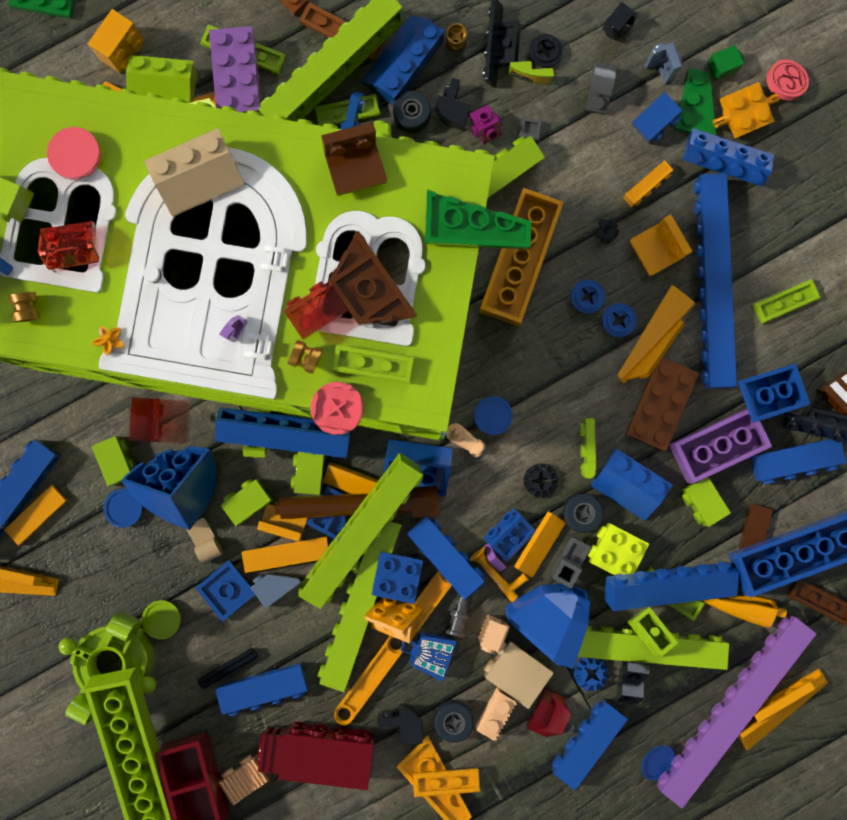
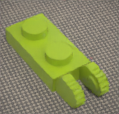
M594 418L583 419V423H580L579 427L580 436L584 438V445H580L581 458L584 457V463L580 466L581 475L587 479L593 478L596 473Z

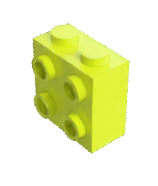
M606 523L605 526L602 525L597 533L599 539L596 545L591 546L587 554L589 557L588 562L613 575L634 574L649 543L610 523Z

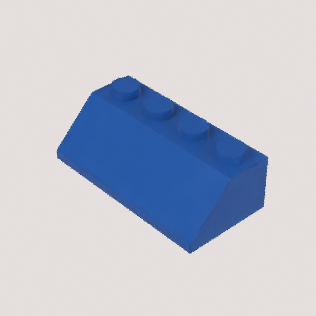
M410 15L361 83L394 105L398 96L410 88L444 42V30L427 18Z

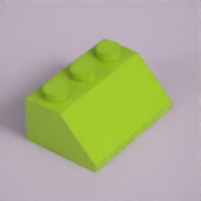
M130 55L126 70V89L132 90L138 95L146 96L147 93L161 96L162 99L171 100V98L175 97L187 101V103H192L198 78L194 61Z

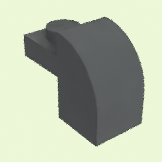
M595 61L585 110L606 114L613 91L616 65Z
M571 535L563 552L559 554L551 573L552 579L572 589L582 571L581 565L591 546Z

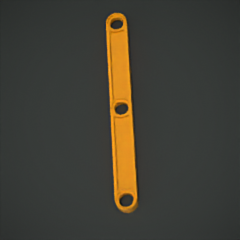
M439 571L435 573L415 600L414 605L423 608V613L415 621L414 636L451 587ZM389 636L337 706L334 717L339 724L347 725L354 719L402 654L401 648L393 649L390 645V641L395 637ZM342 708H347L351 713V716L346 720L341 719L338 715L339 710Z

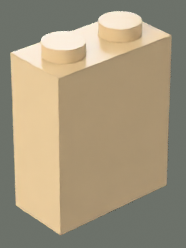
M508 639L506 643H503L501 651L497 652L498 655L494 661L490 659L486 664L484 675L487 680L529 709L554 672L551 668Z

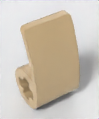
M205 518L199 519L190 530L186 529L196 546L194 548L196 556L202 564L223 554Z

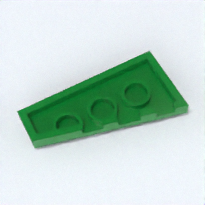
M427 189L424 244L528 250L531 248V221L503 212L491 211L477 204L465 203L454 197L442 196Z

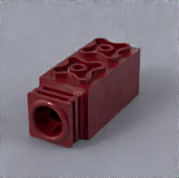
M293 722V724H289L288 728L268 726L262 732L259 743L258 772L279 775L278 780L368 791L375 734H371L369 730H355L346 727L328 729L327 725L307 724L304 722Z
M208 730L166 742L155 755L172 819L228 820L231 815L225 793L218 784L221 778Z

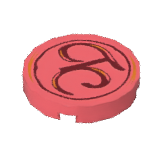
M785 59L779 60L772 65L767 73L766 82L770 91L778 94V98L791 101L797 100L806 92L809 86V77L806 70L800 64Z

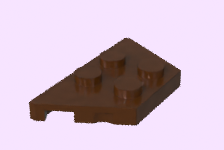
M355 232L337 268L328 280L331 287L359 326L414 319L417 314L360 232Z

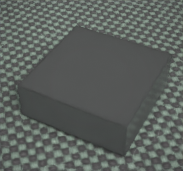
M522 116L518 138L524 136V138L532 136L533 140L539 143L543 120Z

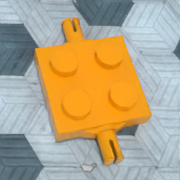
M759 82L719 99L723 108V116L713 120V124L717 123L714 127L718 128L727 124L734 138L774 122L769 105L779 102L780 98L772 100L778 96L776 93L766 97Z

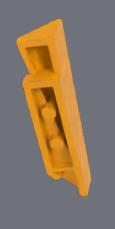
M672 285L619 371L617 377L622 383H627V380L638 377L641 379L649 377L685 326L681 319L694 307L695 302Z
M0 565L1 593L55 596L57 594L59 578Z
M819 668L765 700L738 736L746 750L751 749L827 685L828 681Z

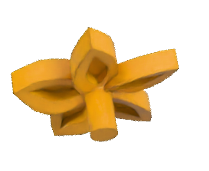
M100 326L99 333L101 337L96 338L92 342L94 346H103V351L107 357L112 351V346L117 349L125 347L119 339L121 335L120 327L113 328L109 332L105 327Z

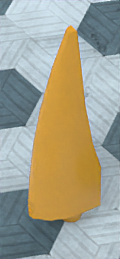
M737 595L702 600L720 611L767 628L772 626L776 616L785 618L787 614L786 609L777 607L775 600L759 596Z

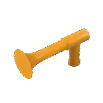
M482 547L470 557L469 562L473 561L480 564L511 602L515 601L518 598L515 590L525 582H528L529 578L525 573H522L520 577L511 584H508L486 559L484 551L486 547Z

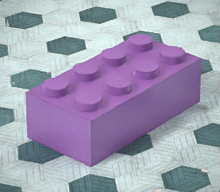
M252 26L209 30L216 108L222 109L223 106L235 108L237 112L247 113V111L251 110L260 113L258 110L261 107L256 40Z
M747 408L669 444L687 483H695L772 447L761 422L752 423Z

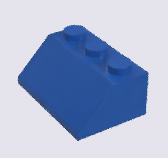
M389 439L384 473L397 455L401 453L422 467L423 480L418 487L437 486L438 496L446 497L453 448Z
M618 449L612 450L590 486L645 521L662 503L672 484Z

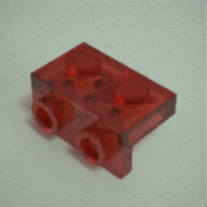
M93 221L40 229L38 254L48 270L99 262V255L95 249L96 227Z
M322 281L315 284L309 289L310 294L302 299L300 296H297L286 304L288 308L284 312L302 340L307 339L348 312L330 281L325 284Z
M130 398L128 441L158 442V438L162 436V425H159L160 416L163 415L161 399Z

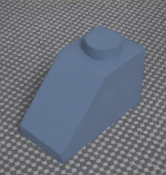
M262 573L253 580L255 584L250 588L266 609L301 583L303 579L298 576L269 573L265 576Z

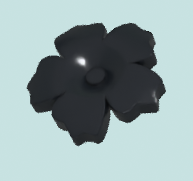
M614 218L610 220L601 219L598 222L601 228H597L595 232L596 238H601V241L607 244L611 242L612 238L615 239L618 236L619 230L616 229L618 227L617 220Z

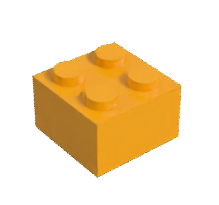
M111 9L87 44L100 61L121 74L124 69H127L130 55H134L142 48L144 39L133 22Z

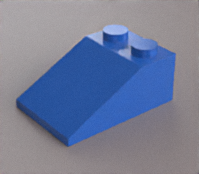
M796 363L738 381L752 423L810 405Z

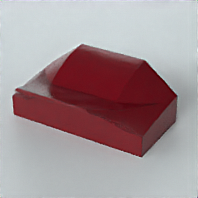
M544 687L528 722L527 729L545 737L563 735L572 714L565 704V697Z

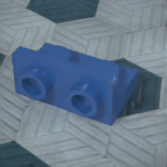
M512 509L503 516L502 520L495 527L487 532L483 539L507 562L534 535L536 530L515 509Z

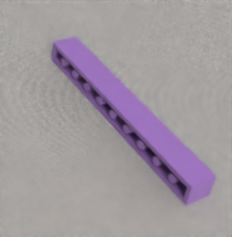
M791 615L779 621L778 629L774 634H770L766 638L765 646L762 650L757 651L753 655L751 664L739 673L738 681L735 685H731L726 690L724 699L713 707L712 714L708 720H704L699 725V731L694 738L688 739L681 755L678 754L672 760L670 770L662 773L659 777L657 787L664 795L681 808L686 805L815 637L816 633Z

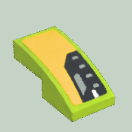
M531 61L510 62L509 75L530 83H552L554 77L553 68L532 69Z

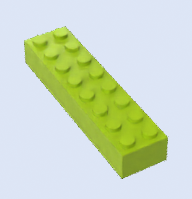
M370 0L367 6L359 8L354 15L355 17L350 22L342 24L338 30L339 32L334 37H329L323 43V48L318 52L312 53L302 68H296L291 75L292 77L287 82H282L271 97H266L261 102V107L258 109L260 113L266 117L281 115L289 121L295 122L299 119H304L360 66L370 54L405 23L403 7L397 0Z
M136 667L91 676L84 691L124 819L173 820L155 755L160 748Z

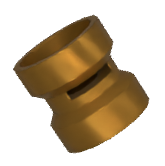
M455 23L447 29L446 46L453 52H460L466 47L467 30L462 24Z
M36 292L8 295L9 304L13 306V309H16L11 314L12 322H27L40 319L39 310L33 308L37 301Z
M297 340L287 364L294 367H303L305 372L313 375L323 350L316 347H307L305 342ZM307 352L306 355H305V357H304V360H303V362H302L301 360H302V358H303V356H304V353Z

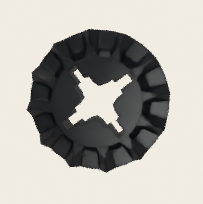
M551 34L538 35L532 40L529 47L530 58L534 61L535 65L538 64L542 68L552 67L559 62L563 53L561 42ZM542 46H544L546 50H551L548 54L549 57H547L544 53H540L542 52Z
M535 464L526 471L524 486L532 496L544 498L550 496L557 489L558 477L556 471L549 465ZM540 471L543 478L550 479V481L543 483L542 490L539 483L532 482V480L539 478Z

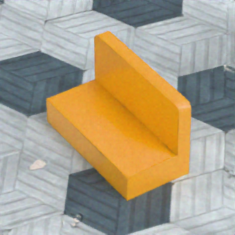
M267 504L257 530L299 542L302 539L308 518L281 519L280 515H276V506Z

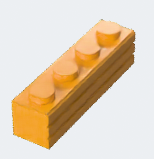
M664 160L628 191L623 199L631 207L639 205L644 196L647 198L652 193L651 190L653 188L657 189L662 184V180H667L672 176L671 172L673 169Z

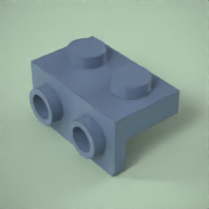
M673 42L667 45L661 43L653 48L644 66L646 69L657 66L665 85L673 82L683 62L680 53L676 52Z

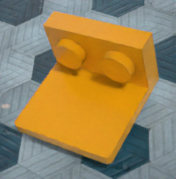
M671 214L663 218L657 225L631 238L629 241L649 276H653L687 257L692 252Z

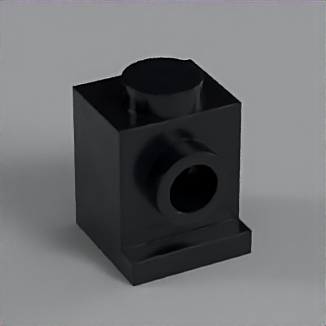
M621 2L606 20L603 27L605 34L609 38L616 40L620 33L624 35L630 26L635 23L638 14Z

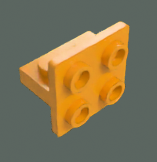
M382 597L365 614V620L371 622L372 629L410 643L414 637L415 621L423 613V608L412 603Z

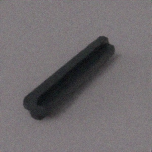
M250 648L197 680L201 689H205L247 665L258 657L257 652L254 648Z

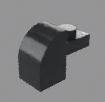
M452 77L450 84L445 86L443 96H437V113L445 125L464 131L471 104L456 100L460 79Z
M622 661L618 674L617 701L639 704L643 700L644 680L650 674V665H644L640 661Z
M400 704L399 713H395V710H384L381 714H378V727L400 726L401 744L423 743L422 721L418 712L411 706Z

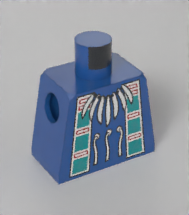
M420 632L416 642L411 641L407 643L403 641L401 651L411 654L409 662L413 667L440 681H444L456 640L450 636Z

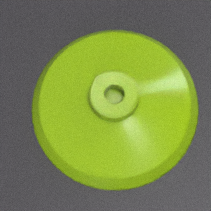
M158 600L145 608L142 614V626L150 637L158 640L167 639L173 636L179 629L181 622L180 613L172 603Z

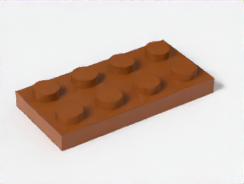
M662 357L647 381L625 435L666 452L699 373Z

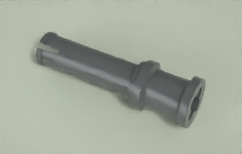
M458 594L455 608L450 612L452 617L449 629H446L447 634L465 637L463 632L466 620L469 619V613L467 612L471 597L465 602Z

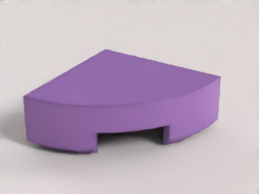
M240 315L234 316L223 327L219 335L235 343L248 320Z
M489 544L483 546L486 547L484 551L488 561L500 572L506 569V565L500 555Z

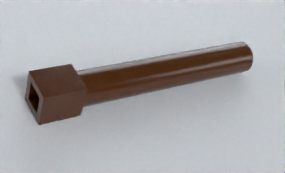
M437 486L414 487L410 491L409 499L405 504H401L397 508L396 514L412 513V517L439 516ZM369 493L280 497V502H276V515H280L281 519L352 516Z

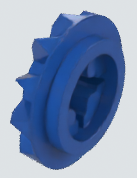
M582 280L573 287L570 299L573 307L579 312L590 314L602 307L605 301V293L602 286L596 281ZM583 291L587 294L595 292L591 297L592 302L589 303L588 300L581 302L584 297Z
M613 304L603 313L602 324L605 331L611 334V336H627L636 326V314L626 304ZM615 315H617V317H623L624 315H626V317L622 321L623 326H621L620 324L614 326L612 325L616 320V318L614 317Z
M581 658L574 668V677L577 684L583 689L597 691L605 686L607 679H609V669L602 659ZM585 667H587L590 670L596 669L597 671L595 672V674L597 675L598 680L594 679L593 677L587 679V676L589 674L587 673Z

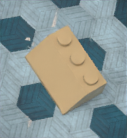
M218 128L144 160L154 185L172 217L245 185L225 139Z

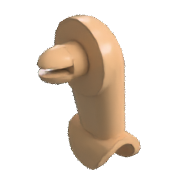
M454 423L447 429V438L456 445L468 450L474 457H479L484 452L485 443L480 439L477 440L462 425Z

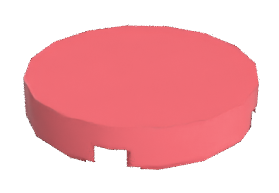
M64 128L57 132L48 144V162L52 169L65 179L81 180V178L93 174L100 165L102 153L99 143L84 128Z
M330 382L322 386L314 394L311 401V416L322 431L332 435L345 434L353 430L360 423L364 413V405L360 393L352 385L344 382Z

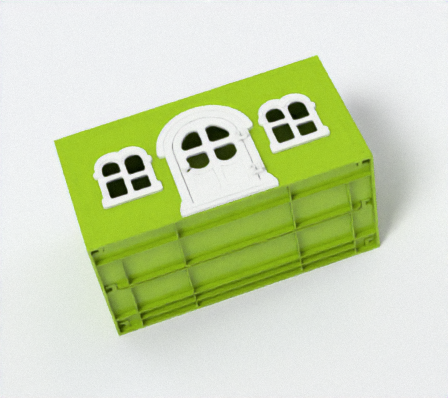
M0 67V177L34 193L22 222L11 218L10 222L0 219V257L14 268L9 276L0 271V362L26 369L312 418L311 401L314 394L322 386L330 382H344L352 385L360 393L363 400L364 413L357 426L443 441L448 429L479 247L424 244L426 192L428 189L436 192V194L460 199L459 201L472 205L477 204L486 209L495 156L490 155L485 150L471 152L465 151L461 146L451 145L447 148L441 147L433 141L418 143L409 137L395 139L389 138L385 133L376 132V145L385 170L387 183L337 196L323 152L321 135L342 130L333 124L313 125L311 121L299 119L297 122L289 121L281 115L266 117L257 111L237 112L235 108L223 106L222 109L213 108L212 105L205 102L190 104L181 98L174 97L171 100H167L152 93H147L146 96H143L129 89H121L120 92L114 91L105 85L87 86L85 83L71 80L70 83H67L53 76H46L45 79L38 78L29 72L15 74ZM69 127L84 128L90 132L98 141L102 153L100 165L95 172L88 177L85 176L81 180L76 181L65 179L57 174L50 166L47 158V148L52 137L62 129ZM218 128L225 139L245 185L211 200L213 202V211L206 239L198 240L175 236L171 232V225L176 216L172 217L154 185L144 160ZM81 185L95 187L101 196L97 224L92 232L70 228L77 189ZM235 203L243 204L255 216L260 229V243L256 248L250 249L227 245L222 242L226 214L230 205ZM359 231L365 237L367 244L376 256L380 244L389 238H398L407 244L410 257L406 279L403 285H397V287L417 314L414 319L400 320L396 326L381 324L359 326L354 318L347 319L324 314L323 307L329 275L339 264L338 261L333 259L335 242L341 233ZM67 239L88 242L92 245L86 272L81 273L62 269ZM170 250L198 253L203 256L200 279L193 288L179 290L172 287L165 279L163 274L166 254ZM227 258L249 262L254 265L255 272L252 286L246 293L235 298H225L216 292L214 278L217 263L220 259ZM160 272H161V279H160L157 283H154L155 281H157V280L159 279V277H160ZM36 292L37 301L33 308L39 310L40 319L27 322H12L11 314L16 309H13V306L9 304L8 295ZM240 315L247 319L248 323L237 341L234 343L220 336L219 333L227 322L234 316ZM100 326L105 327L109 332L113 328L120 327L121 335L119 339L125 347L117 349L112 346V351L107 357L103 351V346H94L92 342L96 338L101 337L99 333ZM297 340L305 342L307 347H316L323 350L313 375L305 372L303 367H294L287 364ZM336 344L415 357L411 384L332 371ZM307 352L304 353V356H303V358H302V360H301L302 362H303L304 357H305V355H306Z

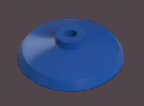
M491 396L484 398L475 408V423L486 434L497 435L503 433L512 422V409L500 397Z
M118 489L108 495L104 502L103 510L109 523L116 527L125 528L138 521L142 513V505L127 489Z
M656 746L646 753L641 765L642 774L646 779L658 780L662 773L668 772L671 769L672 760L675 758L672 748L669 746Z

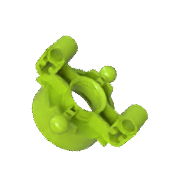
M121 611L116 613L107 625L88 633L77 644L73 638L69 637L60 641L59 651L63 655H71L70 664H72L74 678L81 688L79 694L69 704L65 712L66 717L85 726L93 721L84 689L91 676L100 675L97 669V659L103 651L110 650L117 653L122 660V670L136 667L143 693L150 694L156 689V681L151 677L154 667V651L148 637L143 633L144 629L140 628L142 620Z

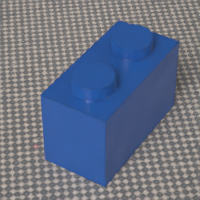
M664 92L632 122V126L648 144L652 140L657 142L665 134L663 132L665 128L669 125L672 128L680 121L682 110Z

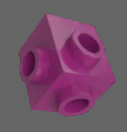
M489 105L469 114L472 124L470 127L475 138L479 137L483 145L502 136L500 127L503 125L502 120L498 114L493 113Z

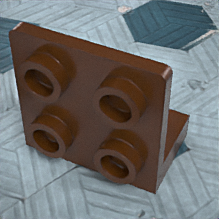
M373 122L321 135L323 152L337 196L387 183L385 170L376 145V130Z

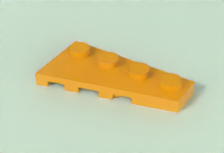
M428 735L423 738L422 744H417L396 765V768L412 785L413 773L446 770ZM460 794L424 796L426 801L444 820H469L472 817Z

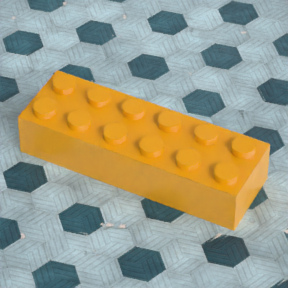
M525 188L522 189L513 216L531 221V248L529 250L501 249L479 313L518 327L520 326L561 212L563 201Z

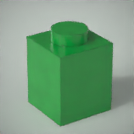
M736 45L712 54L707 61L714 80L717 81L736 73L743 66L744 57Z

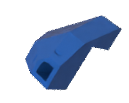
M561 583L540 585L506 606L505 611L508 622L557 665L573 669L589 621L590 600L586 590L574 585L570 589Z

